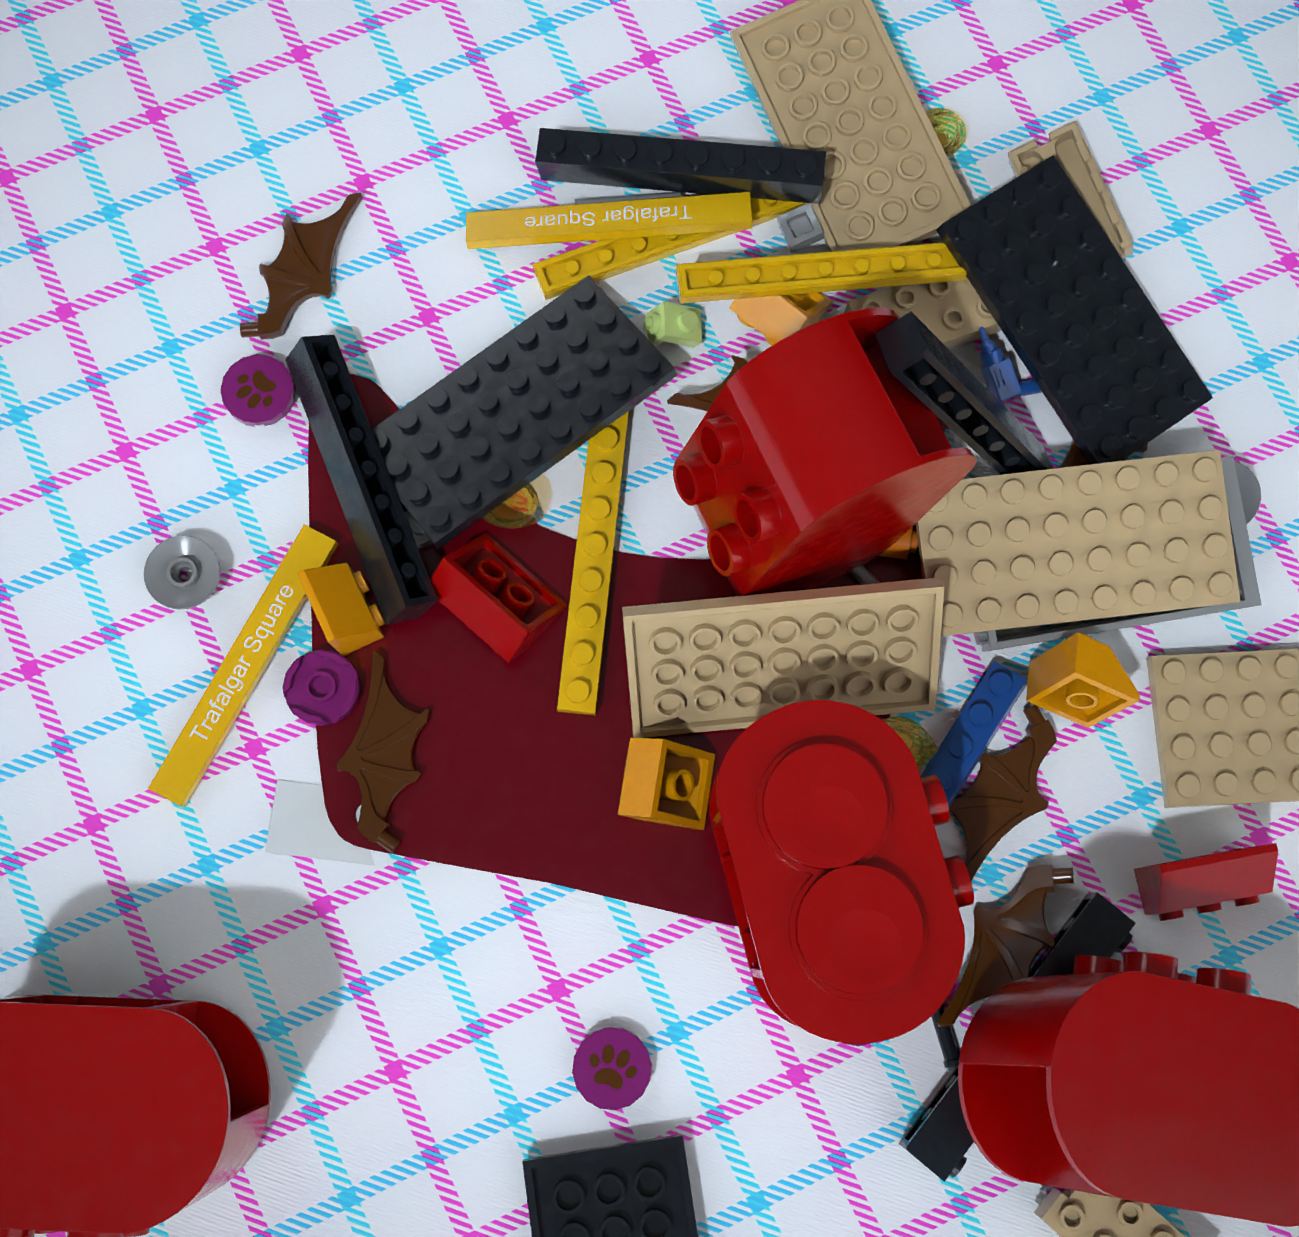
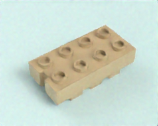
M1076 121L1048 133L1049 142L1040 147L1033 140L1008 152L1009 164L1016 178L1054 155L1120 257L1123 259L1133 254L1131 239Z
M969 280L891 286L848 301L844 312L865 308H888L895 311L899 318L912 311L948 349L982 338L979 332L980 327H984L987 336L1002 331Z
M1053 1187L1033 1212L1059 1237H1185L1148 1203L1064 1189L1063 1192H1060Z

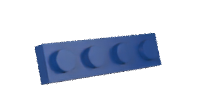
M995 661L991 664L920 775V778L935 774L939 778L947 798L948 807L953 803L1028 683L1027 678Z

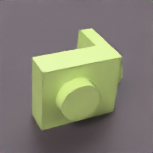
M663 301L646 313L643 324L646 337L655 347L662 342H669L695 348L702 343L701 309Z

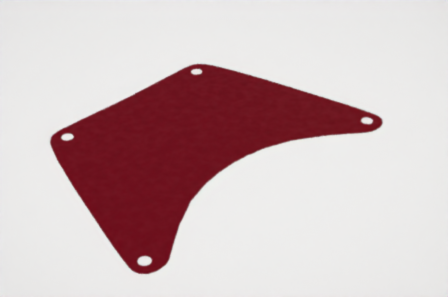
M350 374L371 429L400 410L382 388L371 379ZM309 423V527L337 541L339 545L326 566L348 563L354 573L360 570L370 591L364 593L370 606L376 603L381 612ZM401 504V506H402V508H403V511L406 512L407 510H406L405 507ZM500 504L439 550L434 544L419 549L431 579L443 557L482 534L487 533L567 604V607L529 649L509 663L495 653L487 643L439 601L418 619L386 625L385 622L384 625L379 626L384 635L383 638L343 656L351 662L359 675L361 690L358 703L350 715L338 723L326 726L316 725L324 803L328 818L337 834L354 846L392 854L379 844L375 845L367 840L357 829L358 823L355 819V812L362 802L361 789L353 775L345 771H338L337 769L338 761L352 744L363 719L369 697L373 651H377L385 659L386 680L397 700L407 708L417 712H423L426 708L430 710L428 723L419 732L412 751L413 766L416 771H421L422 775L417 782L409 784L397 794L386 814L385 821L390 824L386 831L401 840L399 847L393 853L394 855L547 882L695 918L738 926L711 826L709 800L704 830L648 822L618 815L630 738H633L622 607L735 597L737 595L728 577L721 575L715 569L711 559L659 558L614 551L596 715L557 711L576 539L541 527L507 506ZM913 526L912 531H916V526ZM918 545L916 553H909L907 560L877 556L863 565L881 583L922 579ZM848 573L816 589L861 584ZM311 606L312 651L323 649L339 653L328 643ZM891 714L875 716L887 723ZM746 728L646 738L665 739L715 754L710 787L711 792L714 779L726 753Z

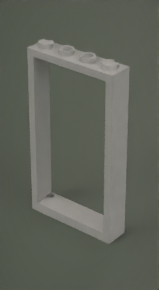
M1222 457L1221 460L1240 603L1137 614L1001 638L996 637L995 631L974 633L976 644L982 645V651L986 652L1069 638L1077 632L1088 635L1262 605L1234 457Z

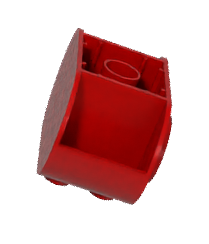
M865 308L842 313L801 329L757 355L726 382L677 457L673 466V478L677 492L687 505L694 507L707 534V549L711 562L721 575L728 577L737 596L816 589L848 574L853 568L868 563L895 544L975 466L976 458L972 451L968 448H952L933 411L890 373L875 334L899 318L895 311L888 308Z
M808 700L783 706L759 718L746 728L731 745L714 779L709 798L711 826L754 986L766 1005L778 1016L818 1037L841 1043L865 1044L881 1042L901 1036L927 1021L941 1007L951 993L960 973L965 950V931L959 908L974 903L972 882L963 859L959 855L944 859L935 826L948 823L950 820L948 802L943 786L935 774L920 778L915 758L903 739L883 720L860 707L831 700Z
M1124 952L1123 961L1101 956L1077 955L1074 960V974L1033 976L1010 982L994 992L975 1013L965 1033L960 1051L958 1067L960 1103L967 1128L976 1146L983 1156L1003 1174L1024 1182L1278 1226H1299V1008L1289 1003L1252 996L1250 974L1221 968H1197L1196 977L1178 973L1177 958L1149 952Z
M46 994L0 998V1237H34L35 1234L60 1231L67 1232V1237H136L146 1235L150 1232L151 1227L166 1221L225 1185L236 1176L249 1161L260 1143L267 1124L271 1102L270 1075L265 1054L260 1042L247 1023L231 1010L205 1001Z

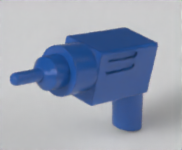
M980 327L979 332L983 340L980 345L981 353H979L982 363L980 369L987 389L1000 402L1010 398L1042 393L1035 380L1018 381L1011 358L1003 357L1000 346H995L994 341L988 339L984 327Z

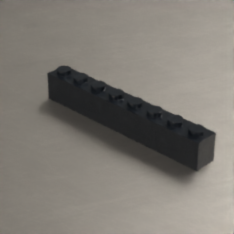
M540 128L535 163L541 180L709 195L750 192V198L821 204L826 151Z
M912 311L894 320L890 325L875 334L890 373L933 411L939 419L996 472L1003 475L1054 469L1044 446Z
M335 335L301 337L285 361L386 625L418 619L438 602V598Z
M1098 892L1086 894L1054 936L1055 948H1045L1030 968L1029 977L1074 974V960L1077 955L1111 958L1115 951L1117 953L1122 952L1130 943L1133 937L1130 931L1136 922ZM957 1065L899 1143L944 1182L948 1176L953 1178L962 1170L967 1161L964 1155L974 1142L967 1128L960 1103L958 1086L959 1065Z

